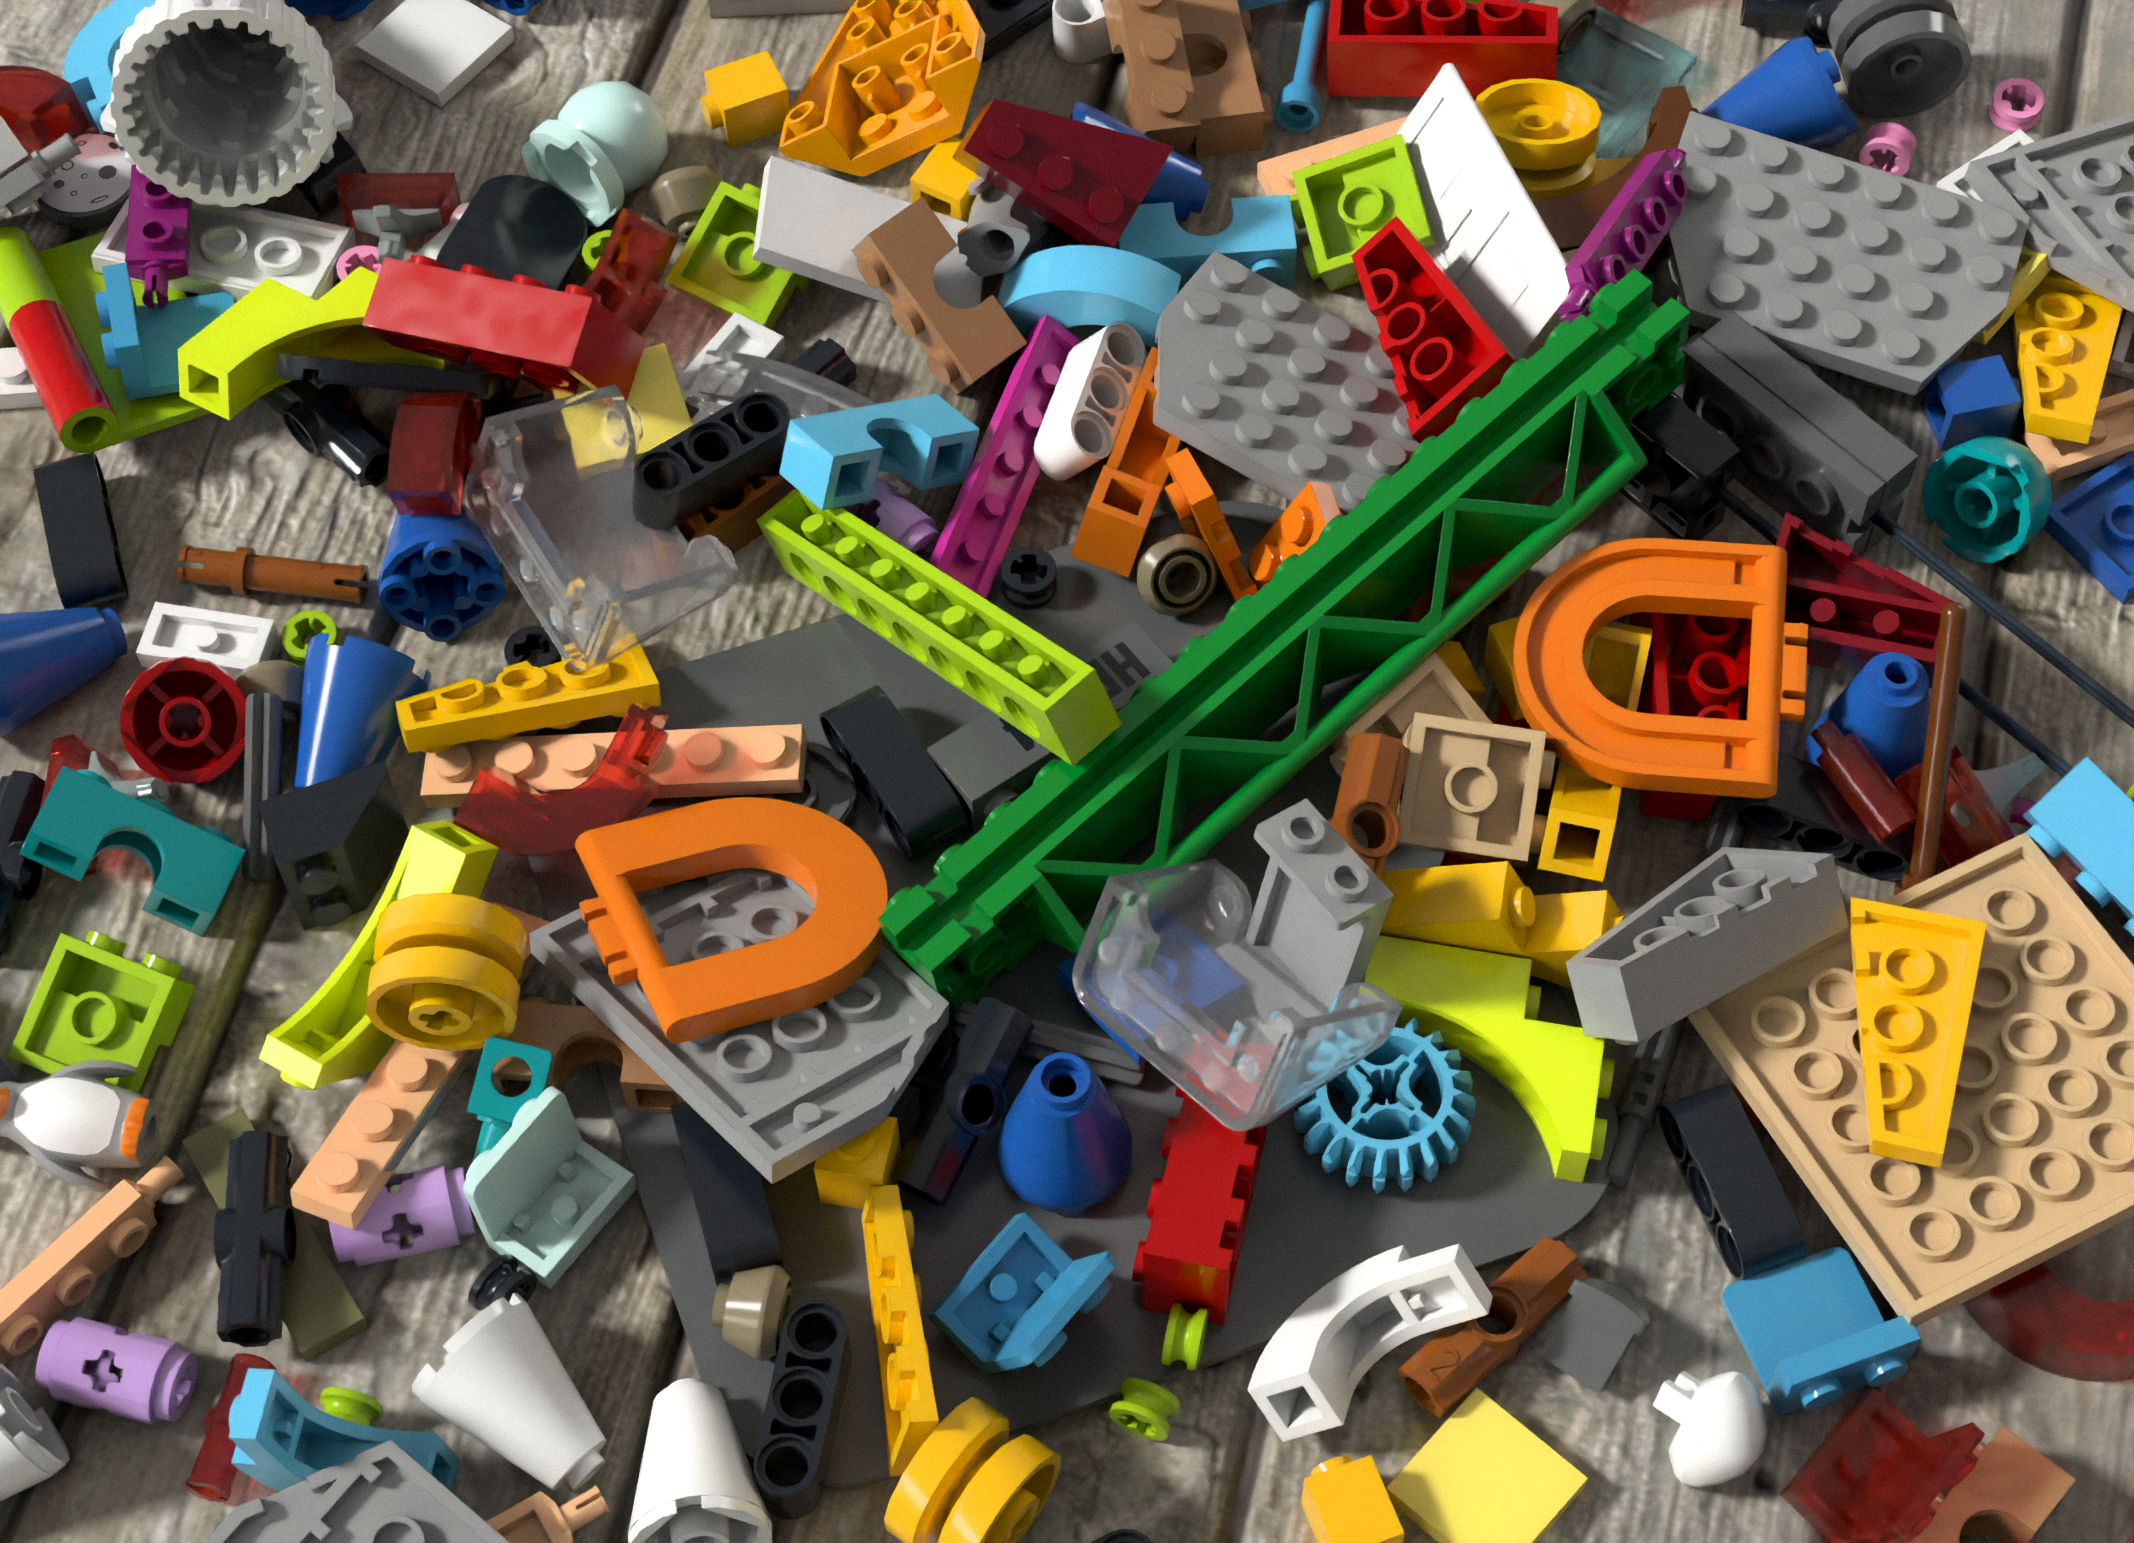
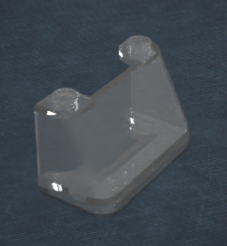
M615 384L487 417L466 480V497L475 521L563 659L576 672L586 671L607 664L725 595L731 588L738 571L730 549L710 534L694 538L688 544L677 526L667 530H654L645 527L637 521L632 512L633 478L636 465L634 458L638 450L639 441L643 437V423L637 410L629 406Z
M1217 859L1109 876L1074 963L1072 977L1076 995L1089 1012L1227 1128L1233 1131H1248L1271 1123L1381 1047L1391 1035L1403 1006L1379 987L1369 982L1349 984L1340 989L1329 1009L1243 940L1252 914L1251 896L1244 882Z

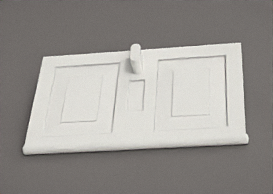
M1446 63L1442 66L1440 72L1396 134L1402 133L1407 142L1436 245L1427 248L1438 259L1517 359L1525 358L1528 360L1537 352L1561 321L1560 317L1563 314L1558 315L1557 311L1561 303L1567 298L1570 288L1565 271L1568 263L1454 64Z

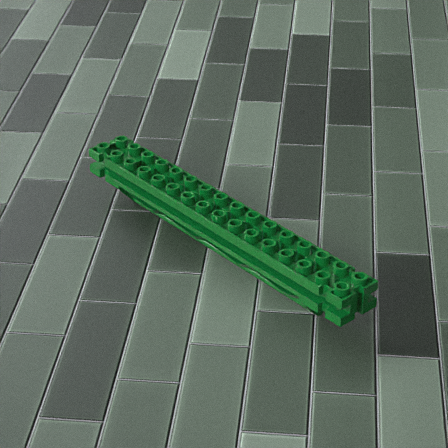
M1635 268L1618 283L1610 282L1604 285L1593 297L1588 309L1590 315L1587 318L1580 314L1572 322L1566 320L1560 323L1551 332L1545 345L1528 360L1522 358L1513 363L1505 372L1498 386L1484 398L1475 397L1470 400L1458 414L1455 423L1438 437L1433 435L1421 442L1412 454L1410 461L1393 476L1384 475L1379 478L1367 492L1364 501L1346 516L1340 514L1330 520L1313 545L1300 556L1293 554L1286 558L1275 570L1272 580L1253 596L1247 594L1238 599L1229 609L1225 620L1207 636L1199 635L1189 641L1180 652L1177 661L1159 677L1151 676L1145 679L1135 689L1129 703L1117 712L1122 725L1105 738L1095 749L1074 766L1063 759H1055L1047 763L1038 772L1030 788L1015 801H1006L997 806L989 814L980 831L966 843L951 846L939 857L934 866V873L937 877L924 888L917 884L914 887L909 886L898 891L886 904L883 914L878 917L884 939L893 948L890 951L949 1002L948 1025L954 1020L955 1014L962 1002L974 1003L987 992V982L1002 969L1006 973L1011 971L1045 940L1087 959L1648 465V460L1629 429L1631 428L1632 419L1643 409L1647 412L1651 411L1683 383L1686 355L1678 348L1688 339L1690 311L1672 297L1661 307H1658L1651 301L1653 282ZM1583 462L1588 466L1605 468L1577 493ZM1566 470L1563 496L1551 506L1527 504ZM1510 551L1447 607L1455 571ZM1434 585L1431 610L1418 623L1393 621ZM1378 667L1314 723L1325 685ZM1298 704L1295 729L1282 742L1257 740ZM1243 785L1178 842L1190 803ZM1158 826L1155 853L1141 865L1116 863ZM1104 907L1083 927L1075 918V916Z

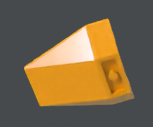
M856 0L785 116L778 147L783 155L859 177H865L961 133L980 71L986 37L968 0Z

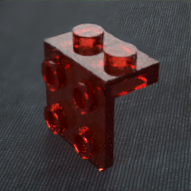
M1873 1388L1859 1396L1782 1490L1780 1495L1829 1543H1889L1900 1538L1905 1542H1909L1917 1537L1935 1517L1936 1509L1930 1504L1944 1487L1947 1489L1953 1488L1973 1470L1979 1459L1973 1453V1450L1983 1439L1985 1433L1972 1422L1927 1438L1876 1388Z

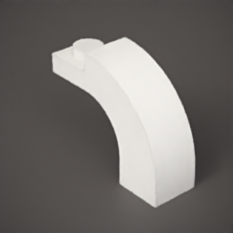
M1460 1243L1411 1258L1404 1245L1387 1250L1342 1273L1299 1306L1266 1345L1256 1364L1247 1390L1282 1442L1341 1426L1344 1424L1357 1384L1381 1357L1398 1345L1416 1336L1488 1315L1493 1296Z

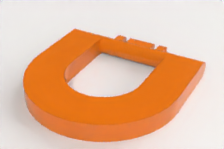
M1635 538L1610 542L1591 548L1560 565L1544 579L1529 598L1520 616L1515 634L1513 652L1514 687L1519 706L1531 729L1546 732L1545 746L1550 751H1556V756L1583 774L1605 783L1641 790L1762 799L1776 795L1780 721L1803 722L1805 714V701L1797 699H1804L1807 647L1802 645H1807L1808 625L1802 622H1785L1787 551L1782 547L1773 545L1665 538ZM1659 612L1752 619L1747 721L1648 714L1620 707L1605 698L1590 681L1583 664L1584 651L1591 638L1603 626L1619 617L1633 613Z
M757 797L716 799L591 829L582 833L575 842V849L598 894L597 898L586 899L579 903L580 914L584 923L588 924L589 934L605 967H608V974L614 985H623L639 980L667 1040L671 1043H684L795 1013L825 1002L843 992L867 971L875 960L884 940L878 917L883 914L884 908L888 903V893L884 871L877 857L862 838L849 827L820 811L804 805ZM754 868L776 872L792 879L806 890L814 902L815 908L809 918L787 935L670 966L635 893L721 871Z

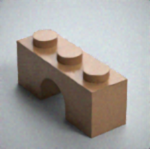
M1103 0L1102 5L1112 54L1124 53L1126 61L1128 91L1123 108L1127 125L1157 142L1175 146L1173 150L1177 153L1189 152L1201 126L1176 1Z
M1175 0L1190 73H1208V75L1191 77L1201 126L1192 143L1195 158L1262 150L1264 126L1272 125V105L1269 92H1260L1258 84L1262 83V65L1258 49L1249 50L1248 42L1252 41V24L1248 8L1239 9L1237 0Z
M921 197L870 232L851 251L857 257V267L864 280L873 288H879L893 307L892 315L898 327L907 336L914 337L927 354V364L934 377L943 385L950 386L955 395H957L1027 344V341L993 294L977 306L966 309L953 307L939 296L933 281L934 268L939 261L958 245L925 199Z
M536 996L524 997L519 1000L514 1031L505 1039L552 1052L553 1059L545 1089L553 1086L563 1093L566 1081L577 1068L595 1061H607L622 1069L620 1085L627 1111L672 1114L670 1105L685 1101L586 1005L555 1004L549 999ZM508 1056L501 1059L495 1065L492 1071V1081L494 1087L501 1094L516 1097L522 1095L529 1088L532 1081V1072L529 1065L523 1059Z
M2002 1425L1987 1445L1975 1437L1950 1470L1960 1480L1947 1496L1934 1489L1925 1499L1909 1522L1919 1530L1910 1543H1959V1538L1969 1534L1988 1535L2001 1543H2030L2060 1505L2076 1479Z

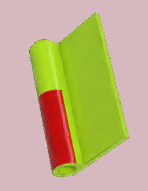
M12 226L0 227V313L59 439L65 448L77 453L98 451L212 413L181 398L180 392L128 400L120 368L108 370L101 334L112 332L111 327L102 328L95 299V293L106 291L103 273L94 272L91 255L107 231L37 252L25 231ZM131 280L137 306L144 305L142 301L144 282ZM168 288V301L187 298L184 291Z

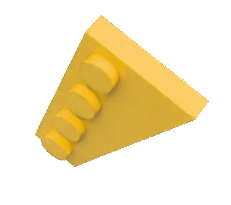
M2051 270L2011 315L2025 428L2028 433L2047 436L2053 440L2088 444L2123 307L2055 270Z
M632 627L613 633L614 645L590 652V647L584 642L562 649V661L539 668L532 666L528 661H523L504 667V671L497 676L496 682L483 685L477 679L468 678L397 700L395 705L398 724L408 753L418 751L439 753L451 749L455 744L481 739L490 741L507 740L516 736L518 732L545 727L566 729L579 724L582 720L609 715L630 717L640 713L643 709L662 706L659 682Z
M1850 897L1848 916L1869 1153L1940 1168L1987 923Z
M898 1185L870 1186L862 1212V1226L889 1476L891 1477L902 1476L919 1448L937 1427L939 1419L929 1367L928 1345L924 1338L920 1315L922 1305L921 1283L919 1275L913 1274L910 1252H912L914 1246L911 1210H902Z

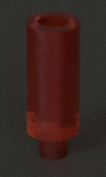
M1832 719L1824 722L1811 732L1810 735L1823 751L1816 761L1879 845L1898 835L1918 818L1917 814L1855 732L1844 736Z

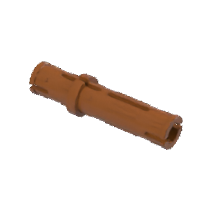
M185 544L182 546L178 556V561L203 564V569L177 567V577L181 584L191 583L231 587L232 593L238 595H249L252 590L348 601L361 605L364 604L368 594V588L343 584L344 580L369 582V569L367 565L326 563L279 556L256 555L253 548L240 546L237 547L235 552L193 547L192 545Z

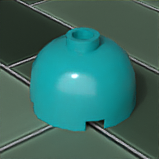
M1981 436L1950 448L1928 468L1922 488L1924 512L1929 523L1937 520L1941 530L1952 537L1944 538L1941 541L1951 551L1970 561L1993 563L2022 550L2045 526L2052 504L2051 480L2041 460L2029 448L2005 437Z

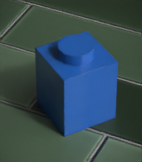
M2001 355L1945 365L1926 386L1920 405L1940 450H1949L1956 445L1981 436L2010 437L2018 412L2023 408L2021 384L2015 376H2010Z

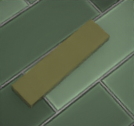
M243 1108L236 1110L181 1141L219 1209L225 1208L230 1140L240 1137L244 1131H256ZM290 1194V1206L293 1209L296 1222L297 1249L294 1265L286 1267L283 1322L307 1363L368 1328V1325L303 1211L293 1207Z

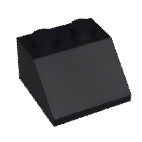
M385 761L257 803L277 867L304 931L317 926H333L345 921L350 915L367 910L399 858L409 834Z

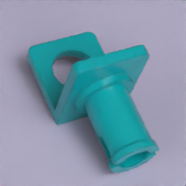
M495 1036L486 1039L466 1111L477 1114V1119L483 1121L473 1161L483 1151L492 1150L512 1127V1122L519 1109L530 1099H537L545 1090L553 1059L551 1051ZM508 1056L523 1059L529 1065L532 1072V1081L529 1088L522 1095L516 1097L501 1094L494 1087L492 1081V1071L495 1065L501 1059Z

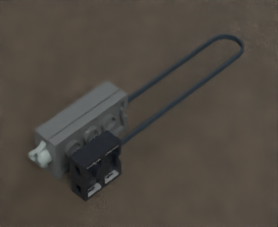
M1733 311L1704 334L1700 331L1695 333L1688 339L1690 341L1678 348L1686 355L1683 383L1651 411L1647 412L1643 409L1632 419L1629 431L1645 454L1648 465L1619 490L1620 493L1675 538L1681 540L1700 541L1723 522L1726 507H1728L1776 546L1780 531L1726 489V485L1733 479L1737 480L1783 518L1787 512L1802 520L1804 526L1834 542L1838 539L1853 547L1855 553L1860 556L1870 550L1886 535H1889L2134 729V710L1897 524L1904 503L1900 492L1909 486L1919 457L1901 437L1889 433L1863 413L1853 400L1840 395L1818 378L1808 365L1801 361H1796L1773 343L1763 330L1756 326H1751ZM1960 678L1959 694L2031 753L2034 752L2041 761L2062 778L2073 768L1963 678Z

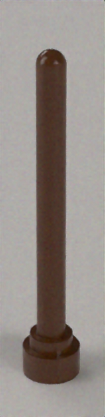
M1958 602L1948 603L1941 611L1910 871H1904L1902 883L1894 885L1893 896L1937 875L1968 621L1966 607Z

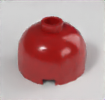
M189 656L160 660L139 673L124 694L119 718L123 745L139 768L153 777L162 778L164 782L187 784L211 781L231 768L245 749L246 695L230 673L209 660Z

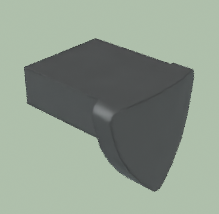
M1575 1278L1568 1290V1293L1573 1297L1539 1356L1600 1394L1606 1389L1636 1335L1642 1337L1650 1322L1649 1315L1641 1301L1628 1288L1601 1279Z

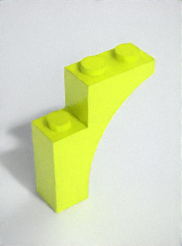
M359 266L318 300L270 278L265 279L178 348L179 392L181 398L230 421L259 397L292 381L291 379L277 378V375L274 374L276 353L377 363H402L437 369H446L453 362L392 346L362 325L379 274Z
M447 820L412 825L386 889L359 937L319 990L294 1015L267 1035L259 1059L280 1070V1076L285 1082L305 1090H317L319 1087L373 1072L395 1041L394 1038L375 1027L365 1013L371 967L376 964L373 955L379 914L392 902L415 894L444 892L480 898L499 848Z
M1379 935L1365 973L1360 1013L1368 1020L1369 1024L1380 1026L1382 1016L1389 1011L1394 1020L1393 1027L1405 1029L1406 1024L1416 1017L1417 1022L1420 1024L1419 1036L1425 1038L1440 1030L1441 1036L1444 1038L1443 1046L1452 1050L1459 1049L1461 1055L1478 1064L1496 1078L1524 1108L1542 1137L1550 1156L1555 1178L1583 1183L1588 1160H1601L1605 1144L1607 1120L1595 1118L1597 1098L1609 1099L1614 1073L1615 1059L1602 1057L1605 1038L1585 1036L1583 1028L1537 1021L1541 987L1529 985L1532 959Z

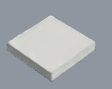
M405 0L355 46L360 60L439 107H443L515 41L512 26L467 0Z

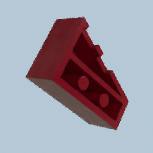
M993 99L981 108L953 154L952 159L1083 244L1114 248L1175 146Z
M1786 512L1776 546L1784 548L1788 553L1785 622H1802L1808 625L1807 645H1802L1807 647V664L1858 674L1873 657L1888 652L1902 653L1914 658L1923 666L1928 675L1929 688H1932L1941 611L1945 605L1954 601L1890 567L1887 570L1856 554L1853 547L1838 539L1834 542L1804 526L1803 521Z

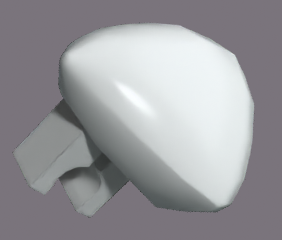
M1683 1371L1679 1373L1675 1383L1669 1379L1663 1382L1653 1406L1681 1424L1668 1449L1674 1474L1680 1482L1687 1487L1703 1488L1722 1484L1743 1475L1764 1451L1767 1436L1764 1409L1757 1389L1745 1374L1731 1371L1701 1382Z

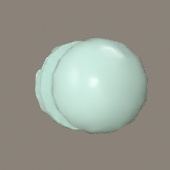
M626 81L595 82L572 95L559 112L557 120L547 119L538 125L529 135L530 140L521 149L525 168L530 177L548 183L562 191L579 207L585 217L587 226L599 227L622 208L625 194L634 191L655 177L668 153L667 122L652 97Z

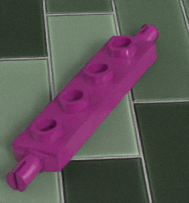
M1674 148L1667 151L1665 149L1645 155L1565 267L1570 288L1567 298L1561 303L1557 311L1558 315L1563 314L1560 317L1562 322L1566 320L1572 322L1580 314L1587 318L1590 315L1588 309L1593 297L1604 285L1610 282L1618 283L1634 268L1639 272L1642 271L1680 215L1682 204L1687 200V184L1682 174L1683 167H1680L1686 155L1684 150Z
M135 164L131 167L125 263H127L131 278L144 281V294L142 296L144 305L155 309V298L157 296L158 306L161 309L168 304V281L188 276L193 200L187 197L180 198L169 193L166 187L153 183L144 174H141Z

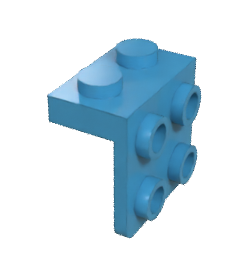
M127 263L102 266L106 291L95 293V299L102 328L111 327L112 332L101 334L108 370L120 368L128 400L179 392L178 348L235 304L233 296L227 292H218L170 300L161 309H159L158 303H155V309L149 308L146 305L137 306Z
M1023 1212L1015 1215L926 1317L985 1375L1010 1369L1016 1372L1032 1362L1037 1367H1040L1050 1360L1067 1340L1068 1336L1062 1329L1078 1310L1082 1314L1088 1313L1110 1291L1113 1284L1107 1279V1276L1117 1266L1118 1260L1109 1251H1105L1073 1261Z
M1832 1247L1807 1256L1804 1259L1731 1283L1725 1288L1721 1298L1722 1305L1778 1417L1804 1407L1806 1410L1818 1409L1834 1402L1850 1390L1867 1384L1871 1387L1881 1386L1899 1378L1909 1369L1908 1364L1921 1340L1915 1325H1909L1903 1315L1886 1322L1884 1321L1851 1255L1841 1247Z

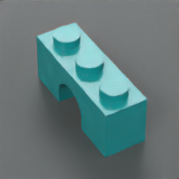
M63 765L19 854L81 882L90 862L98 854L111 849H123L133 852L147 864L152 876L151 890L141 910L202 937L219 908L244 855L245 849L234 845L228 835L216 828L209 826L196 827L174 817L172 812L158 801L149 798L135 799L113 789L107 779L95 772L83 769L75 771Z

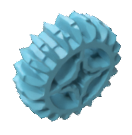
M1389 1011L1382 1016L1380 1026L1371 1027L1368 1020L1360 1013L1354 1020L1352 1033L1335 1022L1329 1031V1042L1315 1038L1309 1048L1310 1059H1301V1062L1297 1065L1295 1078L1299 1083H1295V1086L1291 1088L1290 1100L1293 1108L1297 1109L1293 1114L1294 1129L1298 1133H1306L1303 1147L1307 1155L1324 1153L1321 1167L1326 1175L1341 1166L1347 1169L1345 1181L1350 1188L1359 1182L1361 1175L1372 1177V1187L1377 1194L1384 1189L1386 1178H1395L1397 1184L1406 1192L1408 1188L1412 1187L1413 1172H1416L1431 1183L1432 1179L1437 1176L1438 1162L1451 1166L1458 1156L1459 1148L1457 1145H1464L1469 1140L1472 1128L1469 1120L1474 1117L1476 1109L1474 1096L1469 1095L1473 1085L1470 1071L1459 1070L1462 1061L1459 1049L1441 1051L1444 1038L1441 1036L1440 1030L1425 1038L1419 1036L1420 1024L1417 1022L1416 1017L1406 1024L1405 1029L1393 1027L1394 1020ZM1418 1080L1427 1087L1435 1101L1438 1113L1434 1119L1422 1111L1423 1103L1413 1095L1415 1083ZM1333 1086L1345 1093L1344 1101L1352 1107L1351 1120L1346 1125L1339 1119L1330 1104L1328 1094ZM1395 1097V1104L1390 1105L1388 1101ZM1375 1099H1376L1377 1102H1378V1104L1375 1103V1104L1370 1108V1106H1371V1100H1375ZM1381 1099H1386L1385 1105H1380ZM1382 1138H1387V1139H1393V1140H1380V1139H1382Z

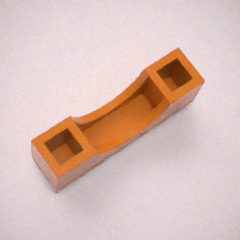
M1155 347L1151 348L1110 457L1106 466L1104 465L1087 505L1070 555L1127 578L1130 575L1169 474L1165 459L1177 453L1182 441L1153 424V403L1157 395V390L1154 387V371L1158 360V349Z

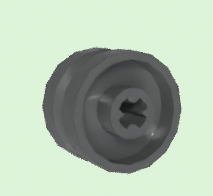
M1843 0L1830 18L1827 34L1852 105L1868 116L1888 119L1911 116L1932 108L1953 94L1968 75L1972 57L1962 28L1957 21L1951 0Z

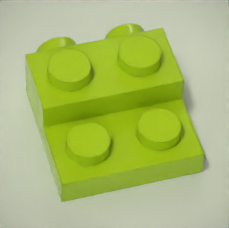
M1402 133L1291 172L1297 194L1290 196L1292 214L1299 229L1307 228L1311 243L1302 247L1305 263L1313 280L1322 278L1330 292L1360 282L1351 256L1395 216L1426 247L1436 245L1408 145Z
M721 181L665 281L672 289L730 317L737 312L772 330L794 289L804 293L811 278L752 259L761 189L745 183L742 189H739Z
M89 929L85 941L60 933L7 1057L51 1075L64 1067L86 1060H111L129 1064L137 1068V1074L104 1079V1082L139 1093L159 1044L171 1047L196 985L179 979L184 966L146 952L142 963L126 958L122 955L127 944Z

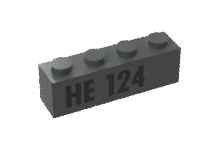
M1135 619L1075 656L1096 670L1116 712L1129 703L1131 695L1145 679L1151 676L1159 677L1174 664ZM990 710L927 748L928 755L958 797L966 815L967 827L974 835L983 828L985 820L997 806L1006 801H1015L1030 788L1038 772L1047 763L1055 759L1062 760Z

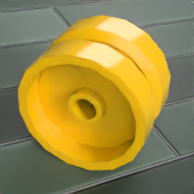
M1528 78L1512 79L1492 85L1477 96L1475 102L1532 201L1569 195L1594 185L1597 161L1594 152L1599 140L1602 113L1596 100L1586 92L1561 81Z
M444 892L415 894L392 902L379 914L373 955L376 964L371 967L365 1013L373 1025L394 1039L421 1048L444 1051L477 1050L484 1048L488 1037L495 1036L505 1039L514 1031L520 995V986L517 980L521 978L527 940L525 929L518 918L502 907L473 896Z
M971 1397L958 1405L939 1423L919 1448L902 1474L889 1500L884 1517L885 1529L903 1543H1020L1041 1512L1056 1483L1061 1468V1456L1032 1435L1023 1434L1009 1441V1419L983 1400Z

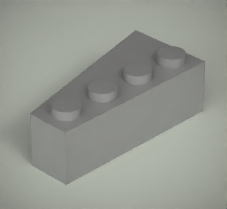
M1722 847L1565 962L1584 1035L1615 1039V1042L1621 1045H1633L1650 1039L1656 1032L1849 928L1850 925L1833 854Z

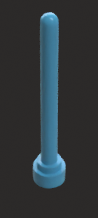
M1309 0L1293 82L1283 88L1278 95L1275 119L1282 128L1291 132H1309L1317 127L1320 120L1323 100L1318 89L1315 87V81L1331 0Z

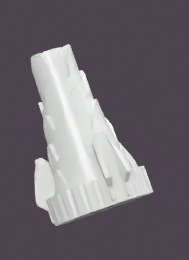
M156 0L154 5L145 7L135 16V23L127 27L121 37L120 49L116 51L113 63L111 101L100 116L103 131L116 133L115 140L119 146H123L126 150L125 159L132 165L136 164L138 171L153 183L163 185L169 193L180 198L187 197L195 203L207 206L220 204L222 207H239L241 204L246 203L256 205L266 202L270 197H280L291 191L292 186L296 183L304 182L313 172H316L320 167V162L328 163L334 157L332 145L336 139V132L351 129L353 114L347 103L336 93L332 61L328 50L322 46L321 36L314 27L309 26L305 22V17L294 7H288L284 0Z

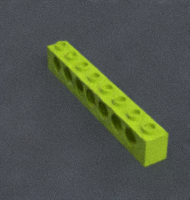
M795 488L756 520L786 573L1070 765L1074 766L1122 725L1093 667L842 507L822 511Z

